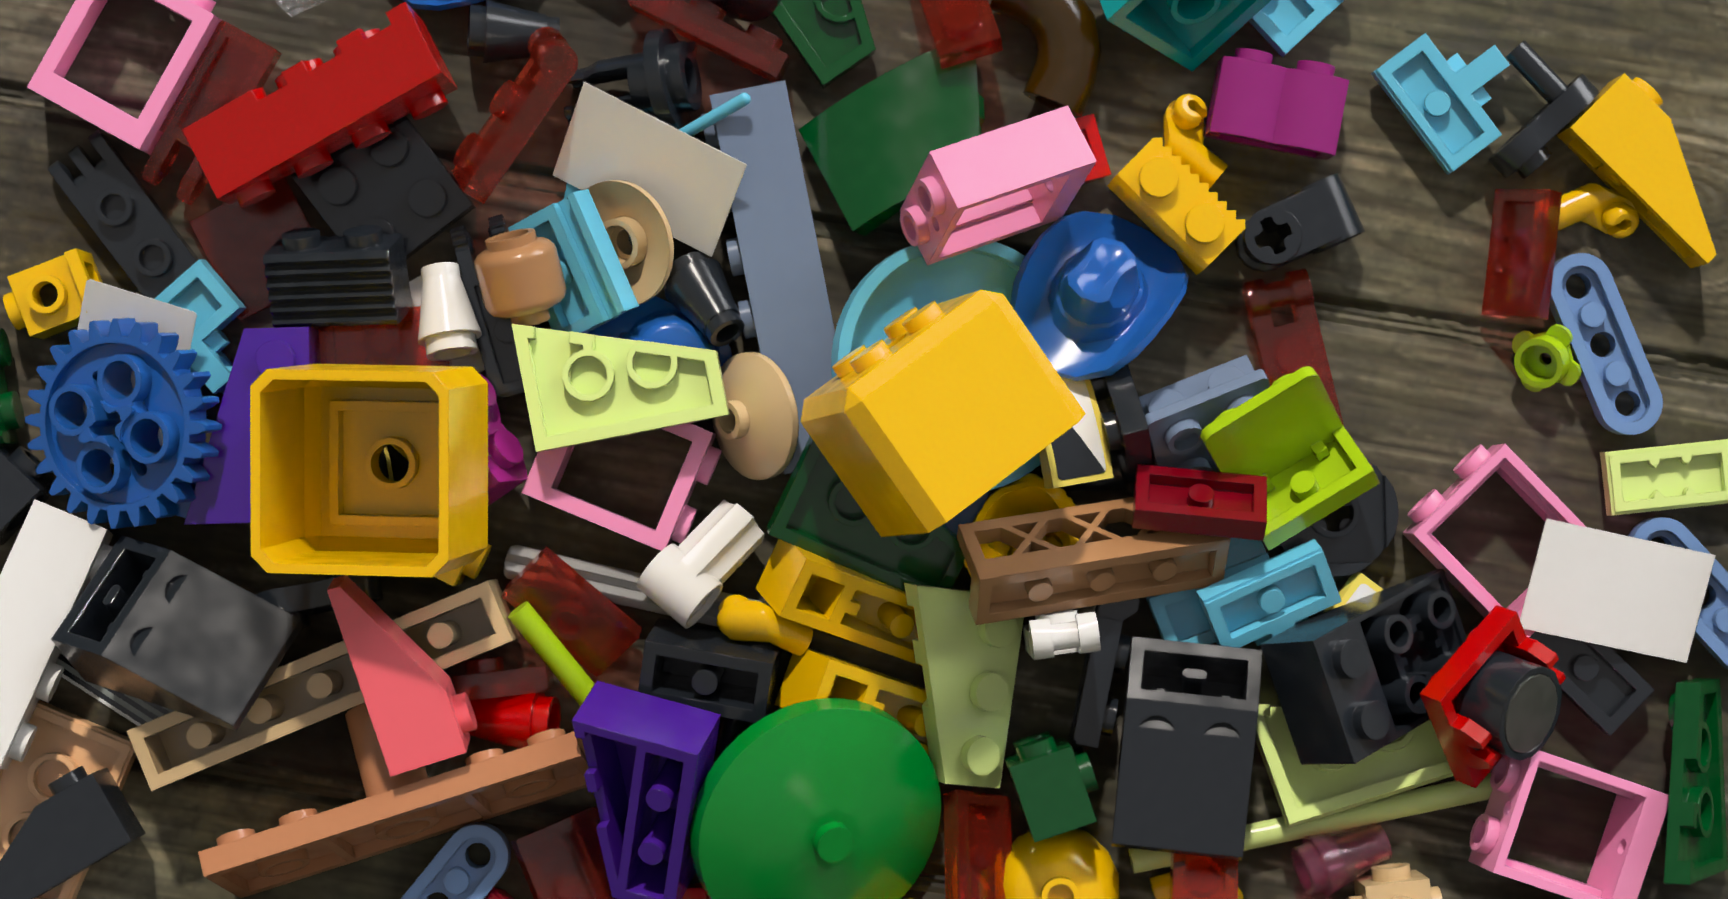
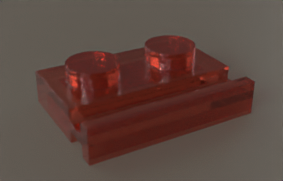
M597 805L511 841L534 899H617L613 898L596 829L600 822Z

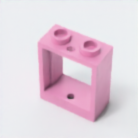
M75 0L27 88L154 157L227 27L225 22L211 13L216 2L213 0H153L192 23L137 119L65 79L66 74L108 1Z
M1065 106L929 152L900 209V223L903 233L912 246H918L927 265L1040 227L1063 217L1097 162L1070 108Z
M691 423L661 428L692 441V444L656 530L557 489L575 445L538 452L521 493L662 551L672 543V540L681 544L687 538L698 510L687 504L697 482L704 485L709 484L722 450L712 446L716 437L715 433Z
M1480 444L1471 450L1453 469L1459 478L1442 495L1436 489H1433L1408 512L1407 515L1414 522L1402 533L1436 569H1444L1447 580L1484 618L1496 605H1501L1432 533L1495 471L1544 521L1547 518L1586 527L1506 444L1492 445L1488 450ZM1528 588L1507 607V609L1516 611L1519 618L1521 617ZM1524 629L1526 637H1530L1535 632Z
M1540 750L1532 757L1521 761L1503 755L1491 772L1490 784L1493 789L1485 813L1476 819L1471 830L1470 848L1472 851L1468 861L1493 873L1571 899H1637L1668 810L1669 795ZM1538 767L1617 794L1587 883L1508 858Z

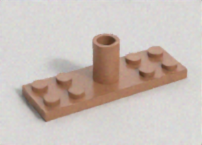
M364 702L347 711L345 718L366 798L321 813H317V810L312 808L293 811L278 819L280 826L255 833V830L250 828L225 833L216 839L217 846L199 851L198 855L205 878L239 898H244L456 830L471 823L484 821L586 788L584 774L588 769L583 742L581 738L575 737L574 731L566 734L564 729H550L527 739L528 746L507 753H503V750L498 748L480 751L465 759L466 766L428 778L425 766L390 777Z

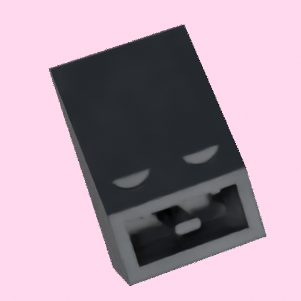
M121 535L51 640L86 682L237 731L304 623L298 617L172 550Z
M1436 569L1306 619L1260 644L1301 765L1356 764L1430 720L1420 692L1427 686L1430 678L1446 664L1467 638L1444 569Z
M1132 636L1127 665L1111 846L1242 860L1258 718L1262 650Z

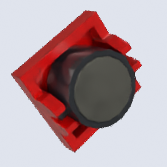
M1498 605L1469 633L1465 642L1446 664L1430 678L1427 686L1420 692L1421 699L1455 780L1473 788H1477L1503 755L1521 761L1532 757L1545 745L1554 731L1560 714L1562 699L1560 685L1566 679L1563 672L1553 667L1559 660L1557 654L1539 641L1526 637L1516 611Z

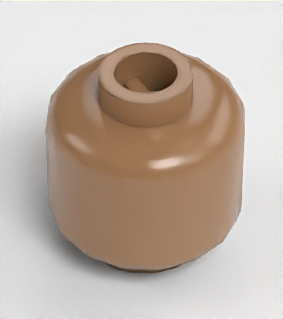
M534 228L512 230L486 239V249L476 257L474 267L487 312L493 317L511 318L512 324L533 326L551 318L549 308L561 302L566 295V284L555 244L548 238L537 237Z

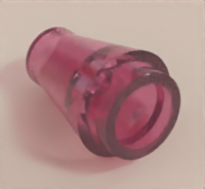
M1374 823L1362 828L1304 836L1303 844L1291 849V858L1296 875L1307 894L1314 896L1322 892L1329 897L1371 869V867L1391 859L1392 849L1384 829L1379 823Z

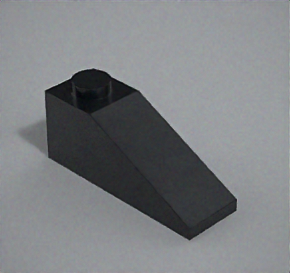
M80 766L48 785L53 796L35 806L0 860V899H36L146 834L108 768L88 775L84 767Z

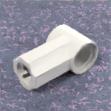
M723 500L679 546L673 543L658 553L643 571L636 586L685 629L690 628L714 604L722 591L723 583L761 545L765 533L759 528L754 517L738 503L732 504Z

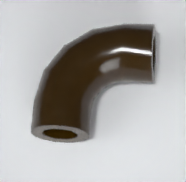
M991 0L989 10L1020 22L1029 28L1036 39L1038 50L1036 62L1023 91L1024 95L1053 110L1068 106L1074 117H1082L1095 86L1102 52L1095 15L1086 1Z

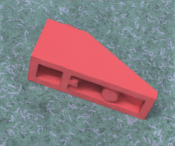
M347 575L334 578L327 592L390 777L467 753L471 738L469 732L477 729L475 714L467 693L456 694L450 676Z

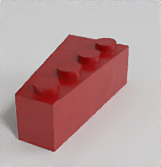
M403 2L385 12L391 23L388 27L381 31L376 28L365 32L363 29L358 28L336 41L338 46L333 50L334 58L325 63L321 58L308 61L302 60L281 72L282 74L274 81L278 90L267 95L264 88L252 89L182 129L216 198L229 205L238 201L241 208L254 205L276 192L273 185L274 182L296 172L299 179L311 176L334 162L330 155L331 153L351 143L354 144L356 149L368 147L391 133L388 124L410 113L414 120H419L448 105L449 102L445 95L458 88L424 21L406 2Z

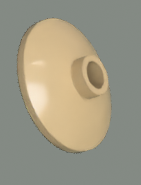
M608 180L590 186L587 189H589L636 300L639 305L643 304L661 291L672 269L674 242L667 217L657 201L636 184L623 180ZM629 235L631 237L633 247L630 244Z
M757 352L736 354L729 358L721 367L730 415L712 419L716 439L727 461L740 474L753 480L773 478L786 469L795 453L799 432L796 400L788 379L774 361Z

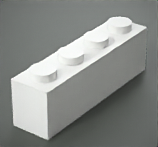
M36 499L33 501L0 574V769L5 770L8 769L12 759L19 762L24 760L37 731V726L29 723L39 699L45 702L51 700L62 677L64 667L56 664L61 651L51 638L113 548L109 546L113 534L108 529L96 524H90L84 519Z

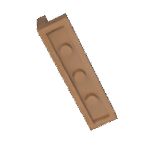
M1134 497L959 524L957 540L971 573L969 609L975 625L1207 587L1224 579L1230 538L1141 529L1137 535L1120 537L1104 530L1107 524L1125 522L1132 525ZM1061 531L1079 539L1075 545L1058 547L1042 540L1048 533ZM1000 541L1016 548L1013 555L985 559L980 544Z

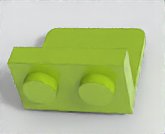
M1310 366L1302 367L1291 374L1278 378L1269 388L1236 408L1222 412L1213 422L1204 427L1200 434L1203 443L1220 472L1267 477V524L1263 543L1268 550L1273 549L1380 484L1374 469L1343 426L1320 377L1313 367Z

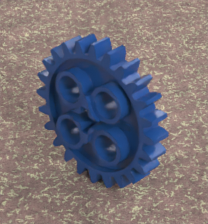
M113 318L112 322L109 320L89 322V331L86 329L69 331L70 345H53L50 348L57 365L38 366L36 369L39 376L47 383L45 389L28 391V396L41 405L40 413L25 417L26 423L40 427L41 435L27 444L28 449L44 450L46 458L35 469L37 474L54 473L56 479L49 490L50 495L70 494L67 511L69 513L87 511V519L90 524L109 522L111 529L139 527L156 524L157 518L177 515L176 503L192 502L196 499L189 482L208 481L210 478L206 469L199 463L201 458L217 457L219 451L214 446L205 442L206 433L222 430V424L206 418V410L220 402L219 397L202 396L200 390L211 377L210 372H191L189 368L197 356L195 349L176 350L179 335L175 332L158 333V323L136 322L135 318ZM132 371H134L136 378L134 388L131 382ZM84 401H85V404H86V407H87V416H86V418H85L84 411H83ZM159 428H161L163 433L162 446L158 439ZM111 458L114 463V475L112 474L110 468Z

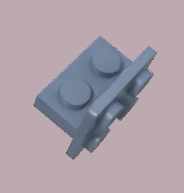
M1244 355L1140 396L1139 400L1149 428L1151 452L1155 466L1220 472L1200 437L1201 431L1222 412L1238 407L1269 388L1270 383L1264 370L1258 369L1255 371L1247 355Z

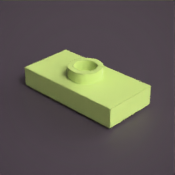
M1728 439L1600 452L1607 516L1728 503Z

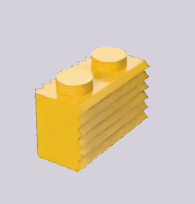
M1163 137L1152 138L1107 185L1164 243L1176 251L1178 257L1196 275L1208 267L1245 229V219L1236 220V210H1227V201H1218V192H1209L1208 183H1199V174H1190V165H1181V156H1172V147H1163Z

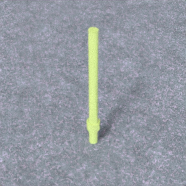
M1488 773L1477 788L1456 780L1416 788L1288 829L1283 817L1246 824L1243 851L1489 800L1493 789L1490 784L1491 773ZM1129 848V857L1134 874L1183 864L1185 870L1210 865V858H1212Z

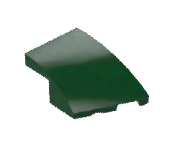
M968 35L909 60L855 90L798 129L853 232L866 236L900 211L930 151L981 135L985 112L984 98L978 93L976 57L982 56V50L977 38Z

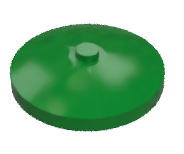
M823 698L808 700L779 709L760 719L742 732L715 761L700 788L694 805L690 827L691 856L698 879L710 899H901L916 882L924 869L937 838L941 815V794L938 777L933 763L919 741L897 719L873 705L844 698Z

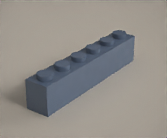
M784 80L709 95L712 110L741 93H748L751 101L745 107L706 128L704 135L706 144L747 164L729 213L733 212L737 237L726 239V246L733 277L745 274L750 299L738 302L740 317L745 324L743 330L745 339L758 338L760 353L770 358L779 366L788 379L796 400L799 418L798 441L793 458L784 470V474L787 475L792 474L810 437L801 424L804 399L832 379L831 354L835 329L786 82Z

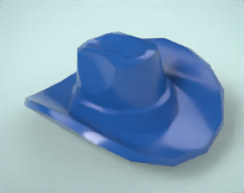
M1079 211L1059 218L1035 241L1024 257L1014 279L1010 304L1057 373L1067 379L1083 381L1113 375L1135 359L1156 337L1186 294L1189 276L1176 251L1150 231L1116 215Z

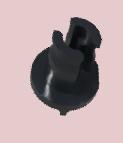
M669 28L649 31L645 36L643 52L599 60L588 67L580 69L574 65L562 67L559 74V81L562 85L572 84L575 89L582 88L584 82L594 86L628 80L630 95L616 98L649 115H655L657 119L678 130L689 124L691 111L699 110L702 103V85L696 60V42L679 41L674 32ZM576 105L564 107V114L569 124Z

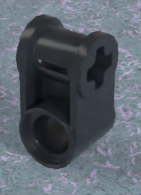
M1336 173L1305 186L1287 196L1286 199L1256 212L1245 222V229L1236 237L1235 248L1237 256L1245 266L1254 271L1267 272L1311 253L1313 255L1321 253L1362 234L1365 230L1339 173ZM1263 230L1267 234L1277 231L1281 242L1273 249L1270 246L1259 248L1255 238Z

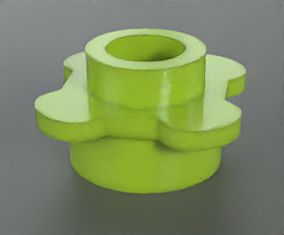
M1555 324L1547 332L1537 334L1524 330L1513 338L1512 350L1516 353L1514 357L1515 370L1526 389L1532 392H1539L1544 388L1551 387L1555 383L1572 386L1580 379L1582 369L1573 360L1570 349L1573 336L1567 327ZM1543 353L1551 356V363L1543 362Z

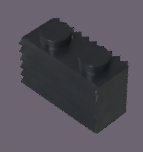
M363 225L345 230L341 237L337 235L326 237L320 236V230L317 228H298L282 233L281 239L263 255L262 263L265 266L264 276L267 279L266 288L269 291L268 301L271 303L270 313L273 316L272 325L274 328L399 324L413 308L403 234L401 233L383 234L382 227Z

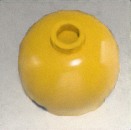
M1077 828L1035 843L1029 831H1027V833L1018 836L1001 853L993 874L994 899H1120L1119 873L1108 850L1087 831Z

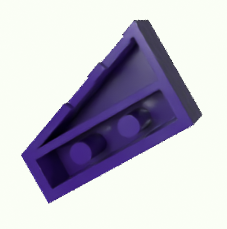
M311 327L246 328L243 330L216 418V422L222 424V430L213 432L209 444L214 446L219 451L217 457L204 458L202 466L206 469L210 478L208 481L196 483L194 490L196 499L190 503L184 525L251 523L250 386L266 369L323 364L322 331Z
M597 681L573 717L572 724L575 737L582 738L588 764V769L584 776L588 792H594L600 822L596 829L612 897L617 899H682L696 873L690 847L691 819L700 788L713 766L721 714Z

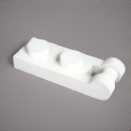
M1071 609L1035 615L1036 620H1029V624L1023 625L1022 628L1025 650L1034 660L1054 658V655L1074 652L1083 654L1101 651L1099 628L1095 612L1078 614L1077 610Z

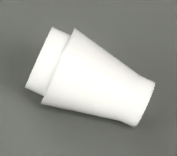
M440 262L421 268L422 293L418 344L425 347L427 359L433 361L457 360L476 354L478 352L476 339L482 336V332L463 285L459 264Z

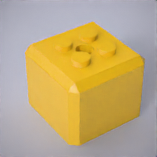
M978 290L938 304L936 301H932L919 310L916 307L908 310L883 329L888 336L884 341L881 339L868 348L862 345L832 366L836 376L804 399L801 424L881 537L930 533L947 523L1071 429L1086 413L1004 294Z
M307 364L266 369L250 386L251 557L266 573L434 577L472 563L488 547V382L472 366ZM389 444L403 449L408 457L409 468L404 478L400 481H392L386 478L379 467L380 453Z

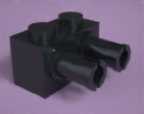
M658 618L645 640L638 692L721 714L714 764L723 751L742 732L768 715L774 702L782 649L768 642L731 640L720 629L693 625L685 629L677 621Z

